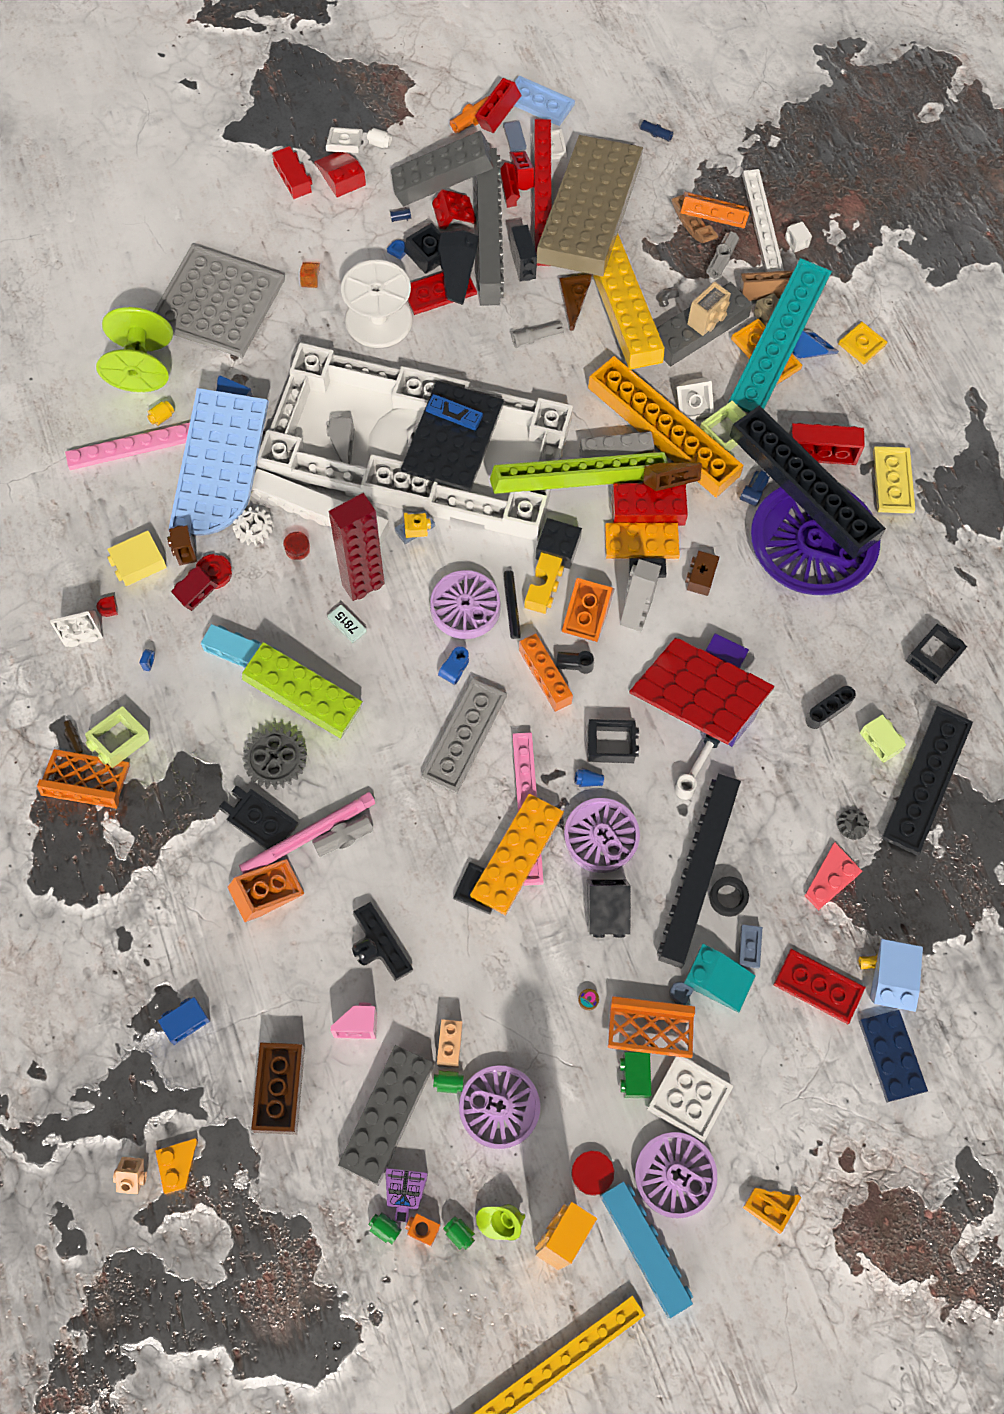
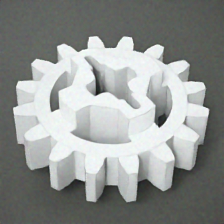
M249 507V511L246 512L244 510L243 514L238 517V520L235 519L233 521L234 526L232 527L236 538H239L241 543L246 541L247 545L254 542L256 546L257 541L263 544V538L269 539V533H273V522L270 515H266L265 510L260 512L259 507H256L255 511Z

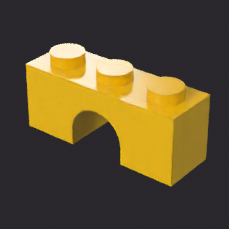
M541 552L536 566L535 577L542 578L546 583L541 586L530 584L524 608L546 614L547 609L552 607L554 600L552 594L557 592L559 586L557 579L558 576L562 577L564 571L562 558Z

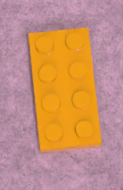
M758 318L734 333L731 340L750 359L766 326ZM791 354L777 385L802 369L803 365L793 354Z
M605 523L606 559H679L678 523Z

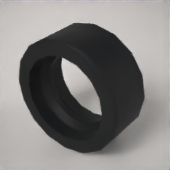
M722 877L716 881L710 891V904L715 912L722 916H736L748 904V888L743 881L736 877ZM723 886H733L740 892L741 900L736 907L727 908L718 901V891Z

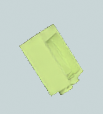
M731 401L703 421L700 429L729 452L738 444L733 439L724 443L711 428L727 417L735 423L744 417L746 413Z
M123 706L85 733L87 747L92 752L95 750L99 754L98 757L103 764L108 763L111 768L115 767L149 741L148 731ZM121 722L134 736L110 753L97 739Z

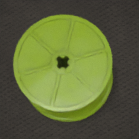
M123 307L108 312L102 320L103 331L111 341L124 348L107 352L98 359L96 370L99 376L108 384L130 392H151L162 388L168 381V370L160 360L147 354V351L162 349L171 342L173 329L170 323L159 314L142 308Z

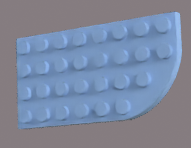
M197 388L169 529L179 525H188L191 535H210L227 528L243 513L251 495L269 404L267 399Z

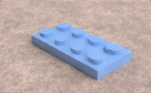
M518 76L515 80L522 96L514 106L542 119H551V123L560 126L575 105L574 99L522 76Z

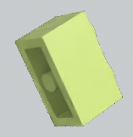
M883 714L866 724L860 732L883 763L899 754L906 746L904 738L897 734L891 721L886 719Z

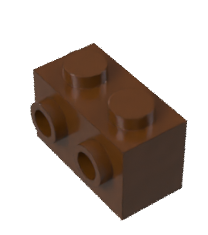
M179 525L169 529L168 545L171 548L172 555L176 556L179 566L198 562L188 525Z

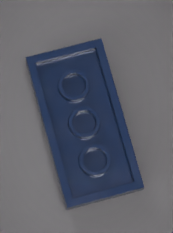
M900 1010L859 1020L886 1103L928 1092Z

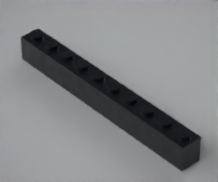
M719 773L716 780H711L709 790L712 793L710 797H706L703 805L706 808L705 815H700L698 825L701 826L700 831H695L692 843L695 844L694 850H689L686 861H689L688 869H683L680 878L684 881L682 887L678 886L675 898H678L676 905L672 904L669 916L672 919L670 924L666 923L663 935H666L664 943L660 942L657 954H660L658 961L681 969L685 964L741 783L740 780Z

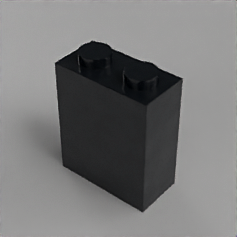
M528 224L511 227L510 250L519 282L536 279L537 254Z

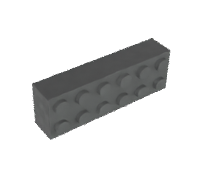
M480 130L391 169L396 197L404 207L442 189L444 190L493 169L489 143Z
M732 282L723 286L724 289L731 293L730 304L726 311L727 316L723 321H719L711 332L708 331L702 336L687 324L691 306L657 327L665 348L663 360L670 367L750 316L753 304ZM710 295L703 298L697 304L701 307L707 305Z
M397 1045L394 1046L338 1164L340 1168L379 1186L432 1072L433 1062Z

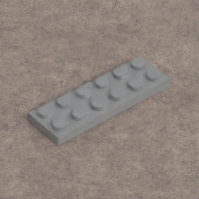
M475 679L471 680L422 774V779L455 794L458 793L507 697L506 693Z

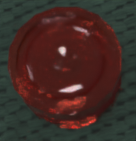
M292 532L285 537L283 546L286 555L290 559L302 560L308 556L310 544L308 537L304 533Z

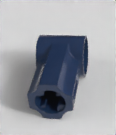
M762 470L755 472L749 485L745 486L740 500L755 507L758 505L763 490L770 478L766 472Z

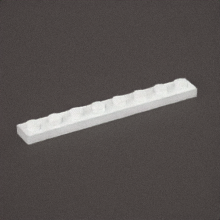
M759 169L745 170L742 173L765 272L784 271Z

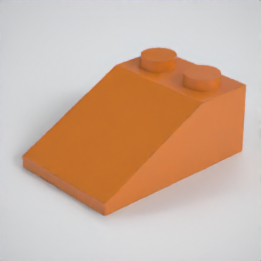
M577 578L561 632L598 642L615 588Z
M287 859L234 877L227 887L244 922L261 917L304 894Z

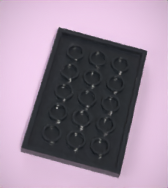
M436 380L427 405L434 394L483 413V417L475 431L428 413L425 407L401 466V472L471 492L502 411L504 399Z

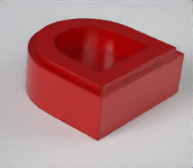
M114 596L104 597L97 602L96 608L101 616L110 617L118 615Z

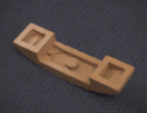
M683 195L672 198V204L680 221L695 240L705 243L718 238L714 229L710 225L706 226L701 218L680 213Z

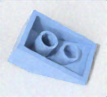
M881 939L870 994V1000L874 1004L916 1012L920 992L922 946Z

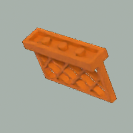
M54 749L42 780L39 779L37 788L41 796L117 809L119 796L130 763L121 761L115 767H123V770L115 776L111 772L113 768L108 763L104 764L105 768L95 773L92 766L98 763L103 764L99 757ZM57 756L66 757L67 759L66 762L58 766L55 763ZM78 760L85 761L86 764L78 769L73 765ZM71 765L74 771L63 776L60 770ZM89 768L93 774L82 779L79 773ZM56 772L61 776V778L55 781L48 780L50 775ZM109 772L112 778L101 782L98 776ZM75 775L78 776L80 781L75 784H68L66 781ZM96 778L99 785L93 788L87 787L85 783ZM112 782H115L117 785L115 792L107 791L105 786Z
M612 996L608 1048L692 1058L695 1006ZM615 1014L623 1015L627 1021L620 1026L614 1020ZM638 1017L644 1018L648 1024L640 1028L634 1020ZM658 1020H664L669 1026L662 1031L655 1023ZM680 1022L689 1023L688 1030L684 1033L676 1027ZM629 1024L637 1030L632 1036H629L623 1029ZM650 1026L658 1033L652 1039L644 1032ZM670 1029H673L679 1036L674 1041H671L665 1035ZM618 1032L626 1038L622 1043L613 1042V1036ZM641 1035L647 1043L637 1045L633 1039ZM662 1037L668 1045L665 1048H659L654 1042ZM683 1040L688 1045V1051L679 1050L675 1044Z

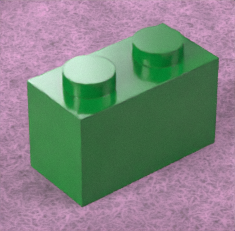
M625 1052L623 1058L619 1060L620 1071H623L624 1079H620V1092L624 1093V1098H650L652 1096L650 1053Z

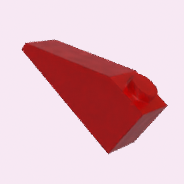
M526 151L509 152L511 164L515 168L518 188L524 191L534 188V167Z

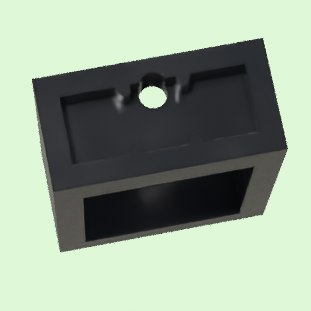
M937 623L911 652L906 662L937 684L968 646L961 639L949 633L945 627ZM933 636L956 652L942 669L920 653L921 649Z
M589 719L588 762L634 764L635 758L639 757V745H636V739H639V727H636V722L634 720ZM597 731L629 732V754L597 753Z

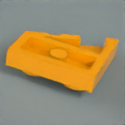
M196 1138L155 1150L164 1194L187 1188L195 1149L198 1145Z
M754 1188L743 1208L780 1234L798 1205L801 1196Z

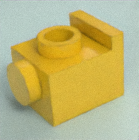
M404 513L406 538L428 536L427 529H431L430 518H426V513Z

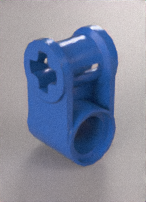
M456 647L440 668L438 676L456 685L469 663L468 650L464 647Z

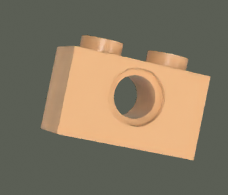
M441 1019L437 1057L438 1066L459 1067L462 1021Z

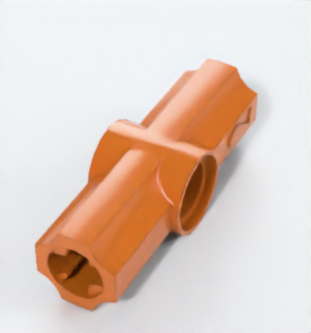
M484 97L474 105L467 104L461 114L450 120L452 130L455 133H460L471 124L474 126L478 125L479 123L475 115L488 97Z

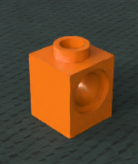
M416 1213L415 1217H410L405 1229L409 1230L408 1236L432 1247L441 1225ZM419 1223L428 1225V1232L423 1236L416 1233V1227Z

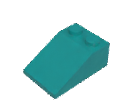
M702 944L684 984L694 988V991L739 1013L756 975L723 953Z

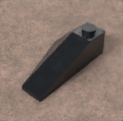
M464 230L441 232L438 242V254L441 256L442 262L440 265L445 278L443 282L446 298L461 305L464 304L479 237Z

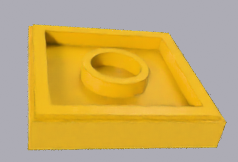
M860 322L839 340L838 345L864 365L887 345V341L864 322Z

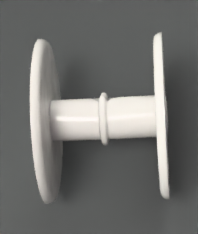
M368 260L355 265L344 276L341 284V294L344 302L349 307L345 316V325L350 336L358 343L372 348L389 347L403 340L410 332L413 316L406 302L410 296L411 285L407 274L402 268L385 260Z

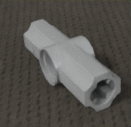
M731 231L726 233L721 244L718 245L706 272L710 278H720L726 265H728L730 257L739 241L736 233Z
M364 815L349 823H340L334 826L331 832L312 840V843L319 857L337 848L343 849L352 845L356 839L371 833L373 828L368 817Z

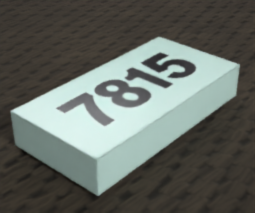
M342 605L327 616L328 620L352 643L367 632L366 628Z

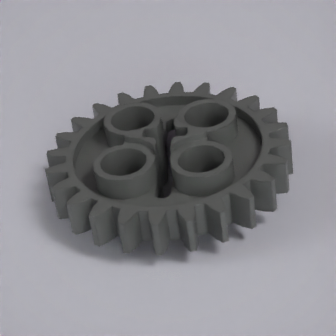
M273 727L271 733L266 728L264 735L258 732L259 738L251 737L253 744L247 743L249 750L243 751L246 756L242 757V759L246 763L243 766L245 770H248L246 772L248 777L252 776V782L258 780L259 786L265 783L266 789L273 785L276 790L278 784L284 788L285 782L292 785V778L298 780L297 773L303 774L300 767H306V763L302 760H306L307 756L303 754L306 752L305 747H301L303 743L301 740H298L296 734L291 737L290 730L284 734L283 728L277 732L275 727ZM273 743H279V746L276 748L270 747ZM287 755L293 756L291 760H284ZM260 756L265 757L261 762L256 761ZM275 768L279 769V772L276 774L270 773Z

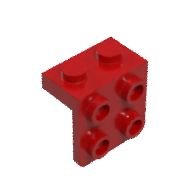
M442 189L432 202L439 229L445 230L453 219L472 224L476 222L471 200L466 195Z

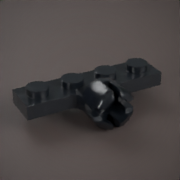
M369 902L353 911V916L365 933V938L354 943L352 947L354 956H359L360 958L357 961L365 966L376 959H380L394 981L411 973L413 967L372 903Z

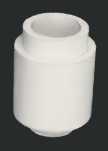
M373 128L369 130L367 140H369L370 145L385 149L390 148L392 135L389 132Z

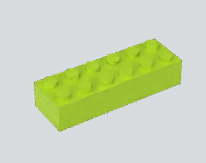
M264 642L242 672L243 681L340 739L359 712L363 702Z

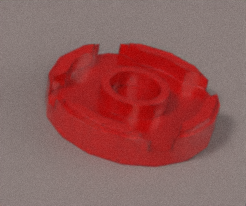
M206 555L196 564V566L198 565L205 570L217 583L218 586L215 589L224 587L232 577L230 562L222 555Z
M587 1151L576 1158L572 1166L571 1176L579 1191L586 1195L596 1196L610 1188L614 1180L615 1171L612 1162L606 1155L599 1151Z

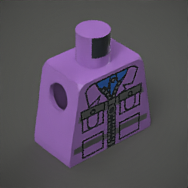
M386 1168L387 1206L396 1208L395 1221L408 1222L409 1209H419L428 1173Z

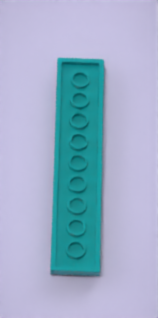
M802 258L799 259L729 402L733 401L747 413L759 405L765 409L832 271Z

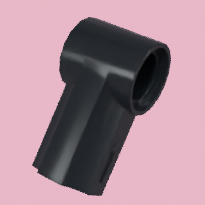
M582 651L580 653L558 652L556 667L557 669L578 670L583 674H588L594 668V656L589 651ZM584 660H587V661H589L590 663H589V664H582L581 662L584 661Z

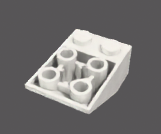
M95 610L50 620L65 647H75L80 643L95 642L103 638L100 621Z

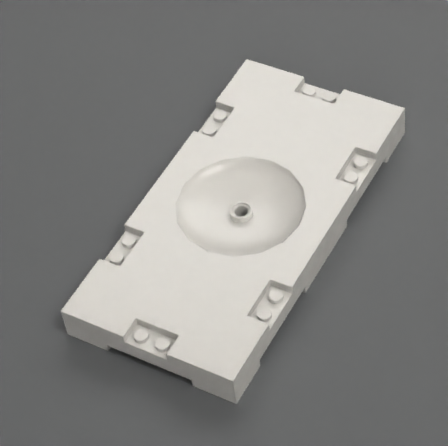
M304 343L299 344L289 371L288 383L271 428L267 430L259 451L258 469L296 484L312 487V484L340 490L350 497H356L364 493L371 502L417 513L426 510L430 516L450 520V517L485 525V529L534 541L538 540L551 489L494 494L490 476L494 465L561 460L572 421V405L538 398V401L472 387L470 382L403 366H401L400 370L334 355V350ZM436 380L504 399L502 411L471 492L401 472V466ZM330 418H352L355 430L351 464L340 461L330 436H327V426H330Z

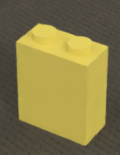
M145 531L107 549L110 554L107 558L112 567L116 566L117 571L114 572L119 582L123 580L126 586L167 568L149 531Z

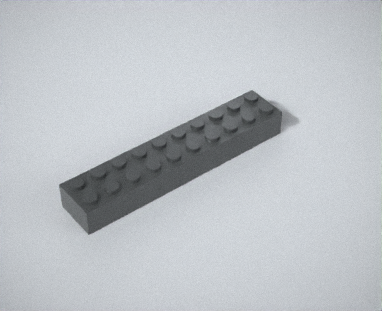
M490 148L493 169L477 175L480 306L500 305V298H504V288H501L504 287L503 274H500L504 273L503 235L499 233L502 232V208L498 206L501 205V193H498L501 192V181L498 180L501 178L500 167H497L500 166V155H497V148Z

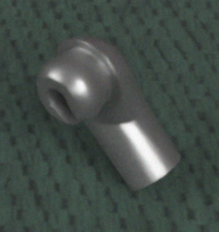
M677 288L664 291L658 298L660 307L668 306V299L679 297Z

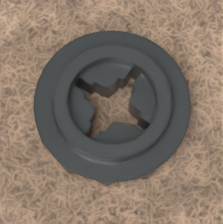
M849 809L839 816L838 828L846 838L857 840L867 834L870 821L866 818V814L861 813L859 809ZM856 818V824H858L859 826H856L852 830V824L850 822H852L853 819Z

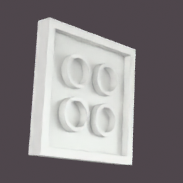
M675 1057L647 1110L696 1138L701 1143H704L733 1085L685 1057Z

